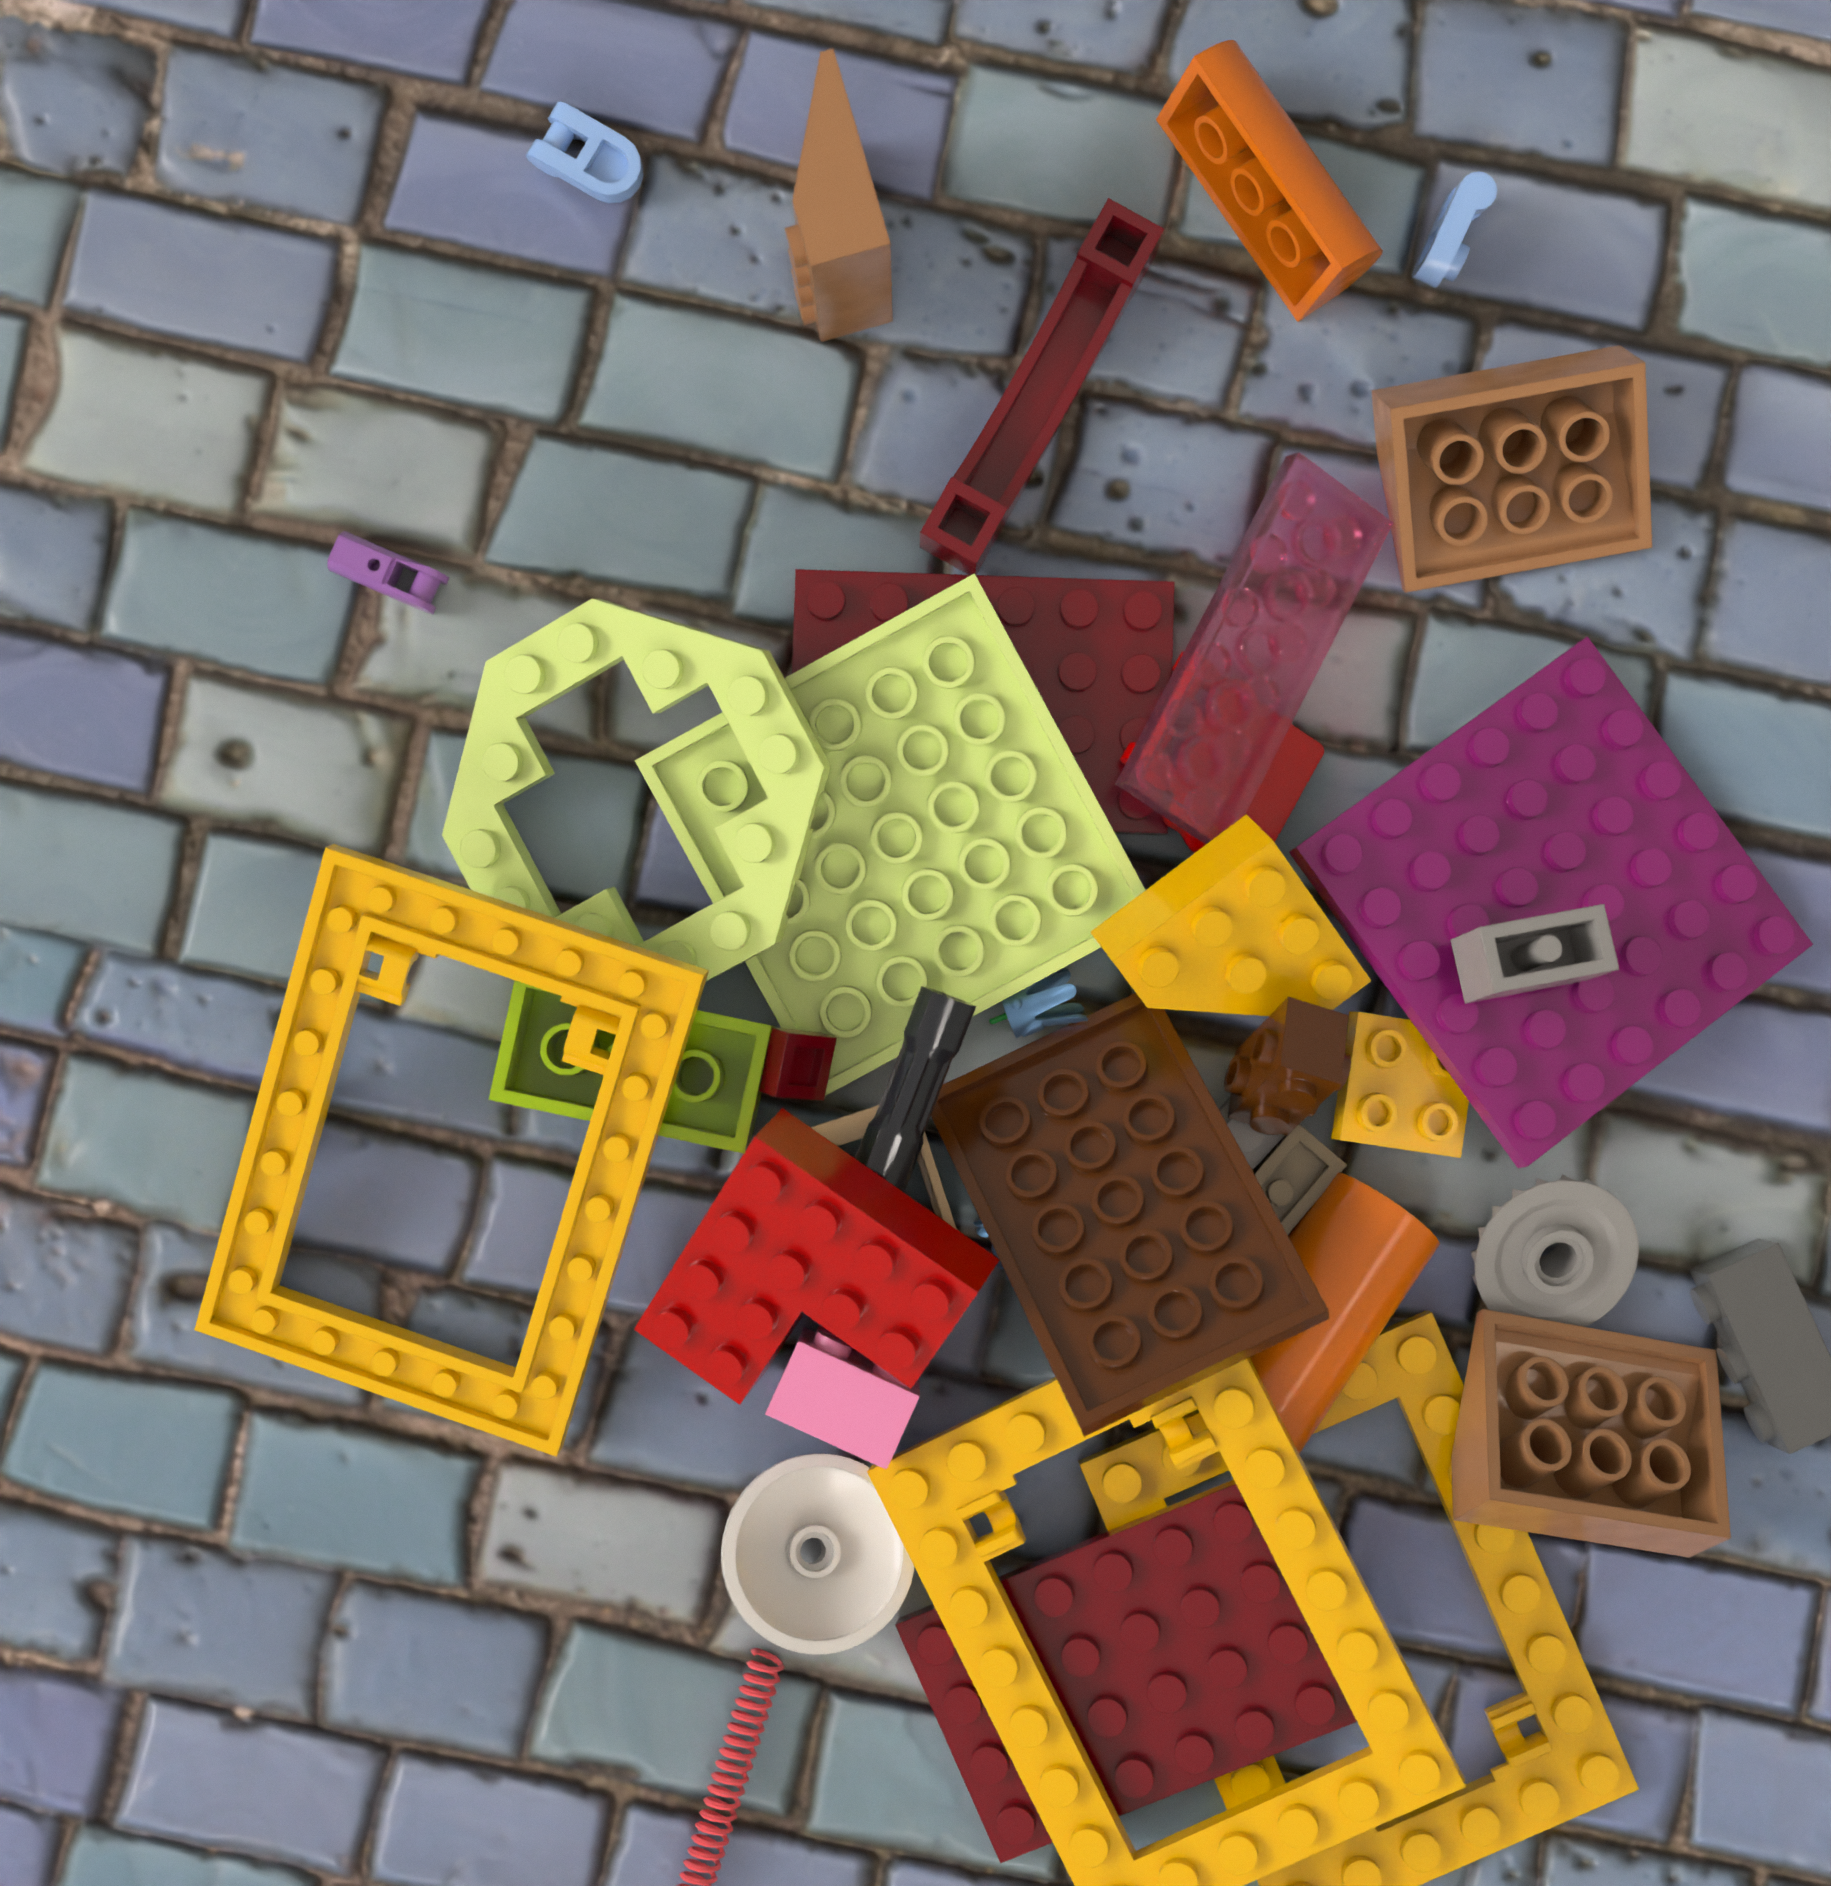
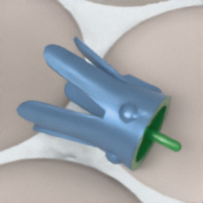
M1063 969L1004 999L1002 1004L1006 1013L989 1019V1023L995 1024L1008 1019L1017 1039L1021 1036L1026 1037L1045 1029V1026L1088 1021V1018L1085 1015H1081L1084 1013V1007L1079 1003L1059 1005L1072 999L1076 994V987L1073 984H1066L1071 977L1070 971Z

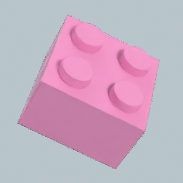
M820 1324L816 1332L804 1327L765 1415L887 1470L920 1397V1380L918 1379L910 1389L860 1352L853 1350L850 1345Z

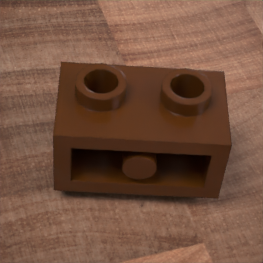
M1288 996L1236 1050L1235 1056L1229 1063L1224 1080L1225 1091L1231 1093L1228 1118L1249 1124L1253 1130L1262 1134H1282L1287 1136L1306 1117H1312L1319 1105L1334 1091H1340L1348 1079L1351 1068V1056L1345 1053L1349 1015Z

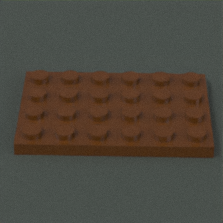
M1137 993L1086 1016L1088 1021L1071 1023L943 1084L931 1114L933 1122L1084 1437L1330 1319L1327 1306L1164 1009L1147 1008Z

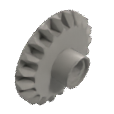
M1562 1174L1561 1178L1557 1181L1548 1182L1537 1178L1535 1186L1524 1191L1513 1189L1512 1198L1502 1207L1492 1206V1218L1486 1227L1478 1228L1480 1240L1477 1249L1471 1251L1475 1267V1273L1471 1276L1481 1295L1480 1298L1489 1310L1586 1327L1608 1313L1628 1289L1637 1267L1639 1241L1632 1217L1623 1204L1609 1190L1602 1189L1588 1179L1584 1182L1577 1181ZM1558 1243L1552 1252L1541 1256L1548 1246Z

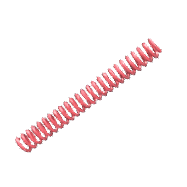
M759 1648L751 1649L752 1655L765 1657L776 1663L778 1667H769L753 1660L746 1662V1664L751 1669L770 1674L774 1679H764L752 1673H744L742 1676L744 1680L764 1685L770 1691L762 1692L747 1685H741L738 1688L741 1693L761 1698L766 1704H757L742 1697H738L734 1701L738 1706L756 1710L763 1716L755 1717L740 1710L731 1711L732 1717L754 1723L759 1729H750L735 1722L727 1724L729 1730L749 1735L755 1741L747 1742L729 1734L723 1736L726 1743L746 1748L751 1754H742L728 1747L719 1749L721 1755L731 1759L742 1760L747 1766L740 1767L723 1759L715 1761L718 1768L739 1773L743 1776V1779H735L722 1772L711 1773L715 1781L734 1785L739 1791L732 1792L716 1784L707 1786L710 1793L731 1798L735 1801V1804H728L710 1796L703 1798L707 1806L719 1810H727L731 1813V1816L725 1817L709 1809L699 1811L702 1818L724 1823L727 1829H720L713 1824L703 1821L695 1823L699 1831L711 1835H719L723 1838V1841L717 1842L702 1834L691 1836L696 1844L716 1848L719 1854H713L696 1846L687 1848L691 1856L703 1860H712L715 1863V1866L710 1867L695 1859L689 1858L684 1860L683 1863L688 1869L711 1875V1879H705L689 1871L679 1873L680 1878L687 1883L711 1886V1884L717 1881L718 1877L715 1872L721 1869L722 1866L719 1859L725 1856L723 1846L729 1844V1838L726 1834L733 1831L731 1821L737 1819L734 1809L741 1806V1801L738 1797L745 1794L742 1784L749 1781L746 1772L753 1769L750 1759L757 1756L754 1747L761 1744L758 1734L765 1731L762 1722L769 1718L766 1709L773 1705L769 1697L777 1692L773 1685L780 1682L778 1672L784 1669V1665L777 1656ZM681 1883V1884H678V1885H676V1886H691V1885H687V1884Z

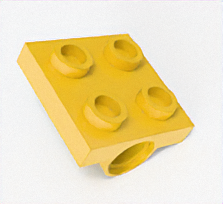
M1349 1011L1345 1053L1351 1056V1068L1345 1085L1337 1093L1331 1139L1461 1158L1469 1100L1411 1020Z

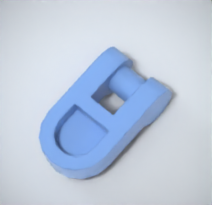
M561 101L557 102L548 117L552 125L543 140L535 139L526 154V158L546 174L561 178L597 200L606 203H620L631 198L640 188L643 180V164L635 145L623 135L576 108ZM573 139L585 142L576 159L565 153Z
M1480 171L1472 172L1465 176L1458 186L1447 195L1415 264L1412 278L1433 288H1437L1443 278L1451 282L1455 280L1470 250V246L1462 243L1470 223L1475 221L1496 199L1497 186L1490 175Z

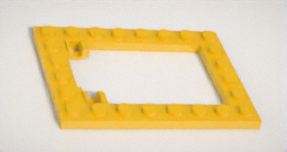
M336 844L325 847L194 1330L557 1457L566 1439L709 970ZM372 952L384 956L380 973L367 969ZM419 953L435 959L442 955L560 995L561 1002L578 1007L569 1028L563 1049L562 1061L604 1075L516 1367L280 1285L360 993L399 1006L404 1004L411 985L406 983L407 976L412 964L418 960ZM599 1029L616 1035L611 1052L594 1047Z
M1428 1310L1382 1330L1313 1434L1397 1398L1524 1691L1484 1709L1490 1728L1506 1762L1489 1769L1491 1774L1465 1784V1788L1257 1879L1259 1886H1420L1639 1790L1528 1532L1453 1520L1451 1456L1464 1385L1434 1315ZM1198 1409L1184 1416L1193 1435L1208 1429ZM1159 1428L1150 1429L1078 1460L1108 1531L1167 1507L1164 1498L1229 1471L1220 1451L1177 1470L1169 1455L1167 1442ZM1534 1715L1540 1731L1524 1738L1517 1722ZM1274 1755L1214 1779L1227 1810L1286 1784Z
M1250 1357L1085 1437L1056 1377L893 1455L887 1470L874 1464L867 1471L1074 1886H1244L1466 1787L1464 1776ZM1198 1409L1208 1429L1193 1435L1184 1416ZM1129 1419L1134 1428L1152 1420L1155 1428H1159L1169 1448V1455L1177 1470L1220 1451L1369 1744L1364 1749L1137 1851L990 1562V1559L1022 1545L1026 1541L1019 1518L1004 1491L1017 1484L1014 1474ZM984 1512L991 1523L993 1531L978 1538L969 1518Z

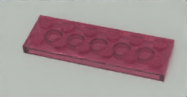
M1300 452L1286 456L1115 784L1204 844L1209 843L1242 818L1260 787L1393 522Z

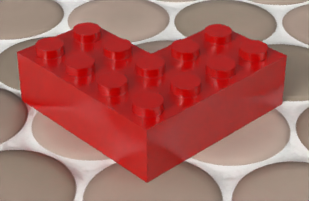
M782 1108L755 1135L634 1330L739 1405L767 1371L804 1314L911 1389L974 1300L1000 1259Z

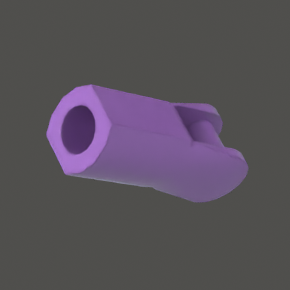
M343 531L338 535L327 562L329 571L432 615L436 607L431 603L440 583L447 585L449 581L448 576L431 567L347 531ZM404 568L417 573L408 593L395 588Z

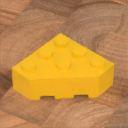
M1247 814L1090 932L1147 1008L1270 1016L1289 996L1333 1010L1371 982L1367 973L1275 842Z

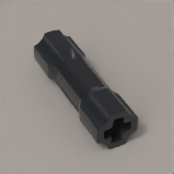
M921 986L905 1027L904 1042L876 1115L869 1122L855 1159L899 1190H902V1188L906 1189L923 1146V1134L952 1059L960 1050L976 1006L971 1003Z

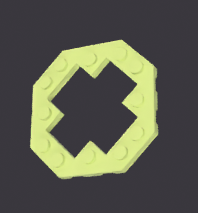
M590 599L485 662L442 836L471 890L709 970L707 982L782 941L789 915L786 914L795 881L800 878L813 831L810 828L819 795L824 792L831 766L770 650L713 635L698 628L641 613L603 599ZM625 660L653 714L662 713L709 686L768 796V799L714 828L744 887L646 941H643L615 887L607 888L561 914L504 806L505 802L555 774L525 717Z

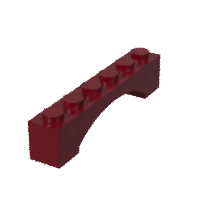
M1107 199L1081 245L1057 297L1011 382L954 476H951L920 531L921 549L968 575L974 573L977 575L1158 253L1164 228L1112 199Z

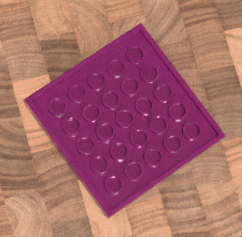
M1588 636L1289 851L1292 858L1517 1168L1528 1167L1813 945ZM1604 904L1619 970L1586 981L1465 1004L1451 939L1478 927Z

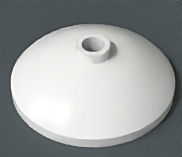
M824 1453L799 1455L771 1466L757 1476L738 1497L729 1514L721 1546L722 1573L727 1591L735 1608L747 1624L762 1637L777 1646L790 1651L813 1655L831 1654L851 1649L864 1643L882 1630L897 1613L908 1593L915 1567L867 1473L869 1467L851 1458ZM809 1538H816L821 1544V1554L813 1562H805L801 1556V1546Z

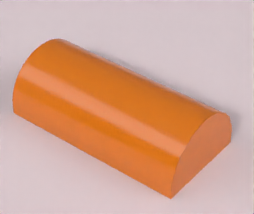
M1235 40L1223 41L1195 55L1156 118V121L1293 317L1299 322L1359 279L1380 258L1383 250Z
M1338 1172L1320 1198L1288 1235L1327 1306L1330 1319L1250 1357L1299 1454L1440 1245L1437 1237L1404 1208L1372 1187Z

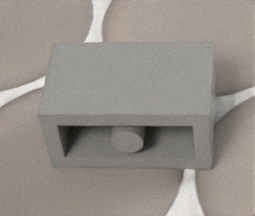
M1604 904L1478 927L1451 939L1465 1004L1586 981L1619 970Z

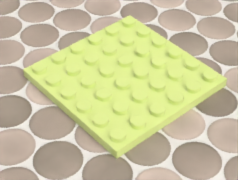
M975 573L784 678L831 767L824 792L819 795L810 828L813 831L800 878L795 881L786 913L789 915L783 939L778 944L746 960L745 963L781 1028L821 1032L837 1038L825 1096L898 1057L904 1042V1030L921 986L944 992L975 1005L976 1009L973 1014L975 1016L1101 948L1090 932L1145 891L1140 878ZM722 712L635 760L712 903L744 887L714 828L768 799Z

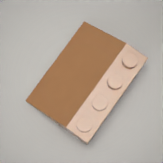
M833 48L821 51L819 55L792 199L795 225L784 228L789 246L788 254L795 285L794 293L804 326L812 323L816 324L821 342L893 322L891 243Z
M1621 345L1371 390L1378 462L1401 586L1405 593L1652 548L1646 365L1643 360Z
M1482 1309L1477 1313L1451 1456L1453 1520L1683 1557H1692L1731 1539L1716 1350Z

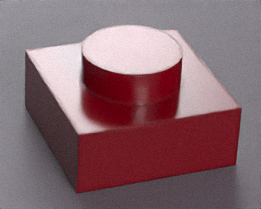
M772 1027L759 1091L774 1097L824 1101L837 1038L821 1032Z

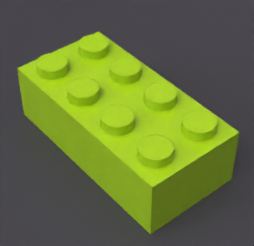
M514 980L489 1100L590 1121L604 1075L562 1061L563 1049L569 1028L578 1007L561 1002L560 995ZM697 1010L658 1136L744 1154L752 1141L762 1094L759 1089L772 1027L776 1028V1026ZM599 1029L594 1047L611 1052L616 1035Z

